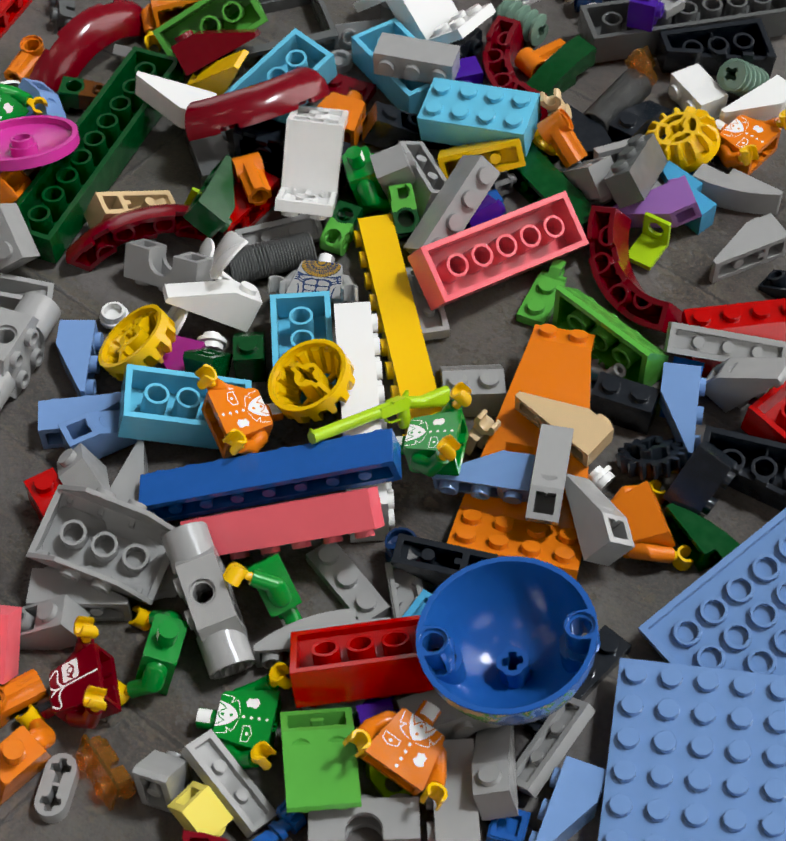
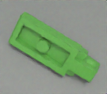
M556 258L550 265L549 271L542 270L538 274L516 314V321L533 327L535 324L542 325L548 323L554 311L556 288L559 285L566 286L567 277H564L566 261Z

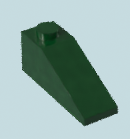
M226 155L211 170L183 216L185 220L210 239L218 231L223 234L233 221L229 218L235 209L232 159L229 155Z

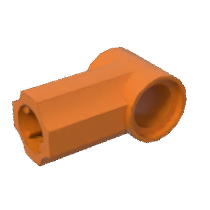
M28 35L20 41V52L4 72L6 80L21 82L23 77L30 79L29 77L35 64L45 50L41 37Z
M559 38L536 50L530 47L523 48L516 55L514 64L527 77L531 78L541 65L566 43Z
M559 108L537 123V129L546 143L553 146L566 169L588 156L573 131L574 125L571 118L562 108Z
M254 152L231 158L234 178L237 183H241L248 202L256 206L266 204V201L272 197V192L265 176L260 153Z
M31 669L0 685V728L8 723L11 715L28 707L29 704H34L48 696L36 670Z

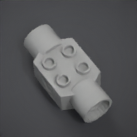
M35 291L26 292L14 310L0 307V411L9 397L17 399L22 389L28 386L30 376L36 367L40 366L43 362L45 340L61 316L58 305L42 293Z
M201 521L191 522L170 530L162 537V542L174 577L176 578L173 579L178 596L180 599L183 598L186 606L189 607L188 610L184 611L191 631L194 630L197 636L196 640L209 678L212 680L222 679L245 671L253 666L256 660L248 641L247 628L230 583L224 580L223 574L226 569L213 543L207 523Z

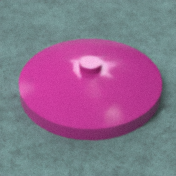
M51 115L22 116L0 121V171L36 168L66 157L80 143L77 125L67 118Z

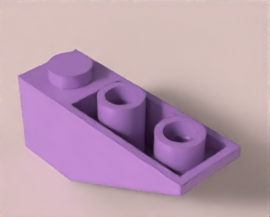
M685 175L670 179L665 184L650 190L644 201L619 209L632 220L630 228H643V219L646 212L671 222V228H676L702 216ZM617 204L613 206V208L619 209ZM650 223L652 228H661L656 223Z

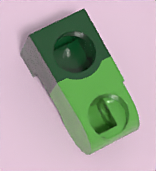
M404 183L387 186L390 214H392L398 240L408 239L420 222L412 184Z
M339 200L334 209L333 216L329 218L321 234L320 249L344 256L350 242L354 239L353 231L358 230V218H364L363 208ZM345 211L351 212L353 217L346 216Z

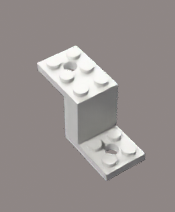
M357 0L353 3L354 8L359 13L386 1L395 18L415 38L447 44L463 39L496 12L492 3L480 6L478 3L466 11L464 9L458 11L452 0Z
M301 105L297 110L290 112L286 121L281 188L275 199L274 211H281V215L287 217H297L298 213L308 214L311 219L326 220L327 217L333 216L338 200L344 131L348 123L349 110Z

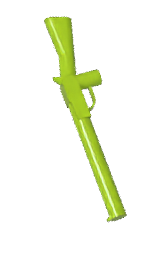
M444 385L421 396H409V390H405L402 396H395L385 400V403L315 430L309 428L308 440L311 444H316L377 419H383L387 423L399 422L400 429H408L411 421L410 409L444 407L450 400V388ZM395 414L398 415L397 419L388 421L387 417L393 416Z

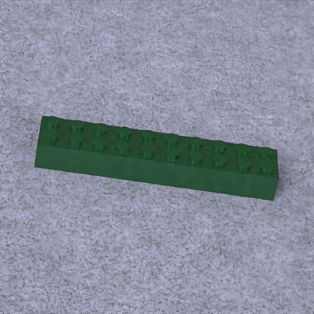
M134 46L76 122L80 137L78 147L66 157L44 165L16 203L39 251L40 257L38 259L54 264L58 262L87 220L84 213L94 193L108 192L162 116L161 113L135 94L137 71L185 84L183 68L176 57Z

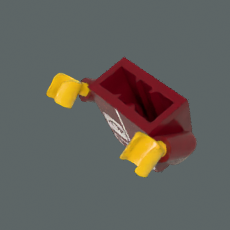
M78 616L74 622V634L77 636L75 649L63 664L51 671L49 675L51 694L38 701L39 712L45 719L57 716L71 727L94 729L97 727L100 719L122 711L114 657L94 642V639L99 635L98 628L93 626L95 622L94 617Z

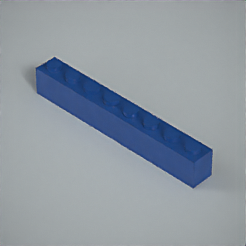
M392 428L377 429L363 434L345 435L316 444L308 443L293 447H281L277 450L249 453L244 456L228 459L221 458L212 462L196 465L189 464L169 470H157L153 473L140 475L138 502L146 505V510L167 522L402 480L401 447Z

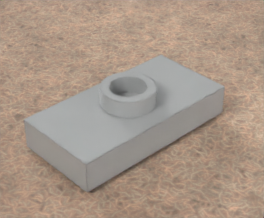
M386 562L385 571L393 618H401L422 592V579L391 565V562Z

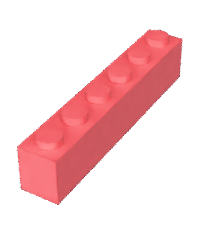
M378 486L197 517L180 522V525L199 521L207 523L219 556L229 554L230 560L249 557V551L260 549L261 555L281 551L280 545L291 544L292 550L312 546L311 540L322 538L323 544L343 541V535L351 533L355 534V539L375 536V529L385 526Z

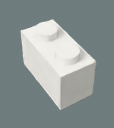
M698 63L671 73L668 94L684 111L687 106L696 108V110L699 108L707 111L709 116L714 119L720 116L721 109L727 105L728 94Z

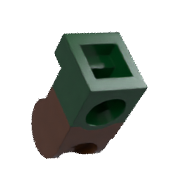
M63 76L58 96L64 112L70 113L71 108L86 110L105 84Z

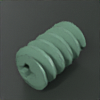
M503 0L493 14L492 23L498 15L520 21L524 41L530 42L533 46L540 45L548 34L547 15L544 13L539 14V11L536 9L531 10L529 5H523V2L520 0Z
M739 58L729 59L724 62L717 73L719 86L723 90L740 97L770 80L768 73L764 69Z

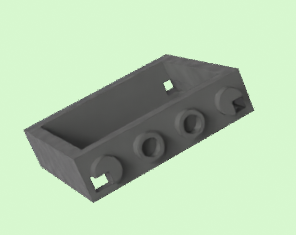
M259 0L265 14L311 5L321 32L306 36L329 52L339 49V35L324 0ZM281 40L245 48L238 47L231 51V54L243 49L249 52L238 71L239 76H243Z

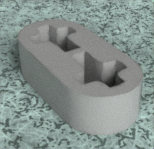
M58 753L53 755L47 761L39 783L34 806L39 818L48 824L62 821L69 813L80 778V770L75 758L70 754ZM63 766H67L69 772H64L60 783H58L59 779L55 771H61ZM56 793L59 806H53L51 811H47L45 804H51Z

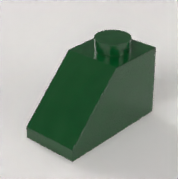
M265 331L243 332L233 335L235 378L252 380V382L267 381Z
M205 347L184 351L185 372L195 373L200 367L208 364L215 369L217 376L229 377L233 354Z

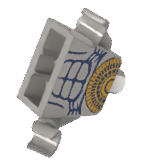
M329 253L319 254L317 261H301L298 269L293 270L285 278L272 275L268 279V293L288 294L330 291L332 318H334V304L344 303L345 301L359 302L358 285H355L348 275L343 274V266L340 263H334L335 258Z

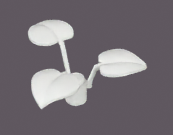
M229 231L224 235L216 250L214 241L207 237L197 253L213 257L214 263L210 271L212 279L230 280L232 278L223 270L248 241L237 233ZM172 305L167 315L174 321L176 335H178L189 311Z

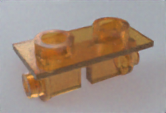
M645 46L642 49L638 48L631 52L628 59L624 61L627 68L636 69L640 74H645L650 80L651 86L655 85L658 78L652 67L656 64L649 47Z
M83 734L76 753L78 767L81 771L86 772L91 780L96 796L101 800L103 799L109 811H112L118 797L122 796L126 800L136 793L134 789L135 782L124 765L110 768V766L118 764L119 758L106 738L98 735L90 740L87 734Z

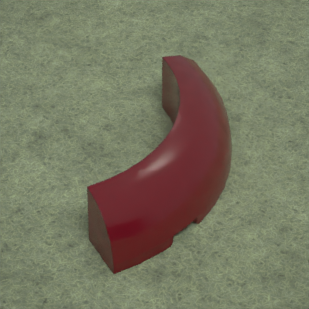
M113 0V3L105 5L98 3L87 8L70 20L57 33L59 38L50 50L45 49L42 52L29 78L41 81L50 89L58 92L63 76L77 78L88 62L109 44L130 36L145 37L146 34H144L141 20L143 8L129 0Z
M498 15L487 33V42L483 51V64L490 85L540 93V91L530 87L525 82H520L514 72L515 57L525 45L521 22ZM542 106L540 121L548 116V111Z
M297 67L287 73L255 85L191 102L187 106L185 113V128L188 141L221 134L223 131L234 128L235 124H238L239 128H244L295 111L299 106L306 104L307 100L309 103H314L330 95L329 87L325 79L317 71L308 67Z
M150 205L125 211L95 225L81 235L65 252L66 261L68 264L91 272L104 259L117 252L118 246L131 240L135 241L142 238L148 240L155 239L161 233H175L177 237H187L204 241L207 236L183 218L190 205Z
M592 205L588 219L587 240L590 243L591 258H589V264L599 289L610 304L626 318L648 329L667 333L668 322L681 323L683 311L670 302L649 296L638 283L631 267L628 249L632 220L617 208Z

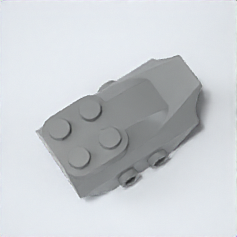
M58 485L25 557L60 570L59 575L71 581L77 582L81 578L92 582L90 586L102 593L110 594L112 590L152 605L155 600L162 598H176L178 593L173 579L176 578L174 577L162 542V537L174 529V526L146 510L147 506L132 499L124 502L115 498L116 495L105 488L98 487L97 490H93L88 487Z

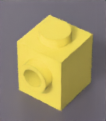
M192 781L167 806L186 831L202 832L221 837L226 830V825L233 819L208 785Z

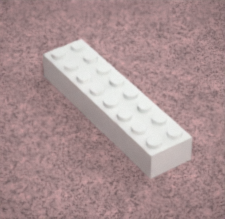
M370 301L334 304L336 344L344 351L355 369L353 372L355 378L354 387L352 390H347L350 396L346 403L340 401L341 419L385 403L384 385L381 380L383 379L382 361H380V356H377L381 355L380 338L378 333H373L378 332L377 313L371 314ZM377 419L343 433V436L368 433L377 429H387V422L383 419ZM391 482L346 489L351 491L378 486L385 526L375 529V536L355 539V534L351 533L350 543L384 541L389 532V527H395L394 491Z

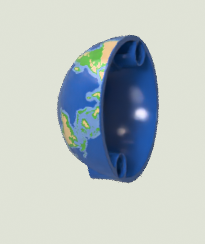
M520 556L496 557L482 560L466 566L451 575L429 597L421 612L416 629L417 656L423 672L438 695L449 705L467 716L495 725L531 723L559 710L572 699L586 680L593 666L595 655L600 648V635L595 608L588 594L578 581L551 563ZM432 649H439L438 651L430 652Z

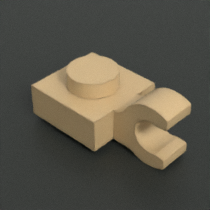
M554 88V95L546 96L544 92H540V104L548 111V116L562 108L572 119L571 108L568 103L565 104L562 100L561 91L558 88Z
M483 409L474 419V426L469 431L465 453L469 456L477 447L482 450L488 437L492 436L501 426V421L498 419L495 422L487 415L488 411L486 409Z

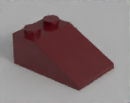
M259 29L203 30L196 33L189 30L174 38L177 44L171 46V49L188 76L256 38L261 32Z

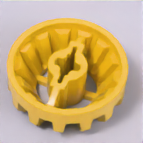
M687 106L684 112L675 107L674 113L668 116L663 112L659 117L660 122L652 121L645 135L654 133L666 159L687 173L697 170L703 163L707 164L716 155L721 143L715 119L709 116L707 111L699 108L696 110V108ZM664 134H666V137L663 140H661L660 138Z
M155 304L145 305L134 310L123 318L104 340L98 354L99 364L118 381H123L127 364L154 367L158 362L162 364L164 362L162 357L165 353L172 351V343L176 341L174 321Z
M326 339L307 340L289 349L276 362L268 379V393L273 403L286 418L295 419L298 423H308L310 419L314 422L322 421L323 412L329 411L331 414H335L338 411L335 406L337 402H347L350 396L347 390H352L355 384L353 376L355 369L344 351L336 343ZM337 378L338 381L333 387L332 382ZM301 392L307 397L303 404L300 400Z

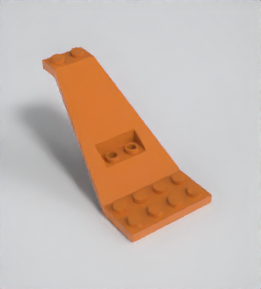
M552 324L534 325L527 347L496 418V421L498 419L501 421V426L492 436L488 437L480 457L502 450L533 454L536 457L540 429L515 409V395L519 391L590 409L591 354L595 340L594 334H589L581 329H561ZM570 454L567 474L588 479L589 466H584ZM565 488L558 526L526 521L525 516L528 502L509 504L501 498L490 497L487 500H481L465 493L447 544L498 554V557L520 556L535 558L564 570L577 581L582 553Z

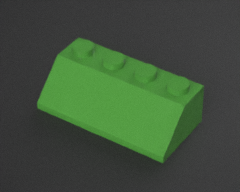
M199 0L152 32L168 56L176 57L171 49V46L177 44L174 38L189 30L196 33L203 30L257 29L269 20L259 0Z
M562 285L556 288L552 325L566 330L581 329L589 334H594L595 340L591 358L599 359L598 363L603 362L606 369L616 363H621L626 368V375L622 377L624 379L652 386L662 378L663 364L668 362L669 356L660 347L646 340L637 330L631 329L619 320L615 314L608 312L592 297H588L579 289Z

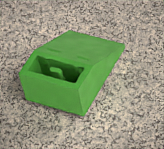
M351 707L280 712L287 813H308L329 809L346 810L362 807L358 760L354 756L357 753L356 746L351 742L346 746L342 744L345 738L354 730Z

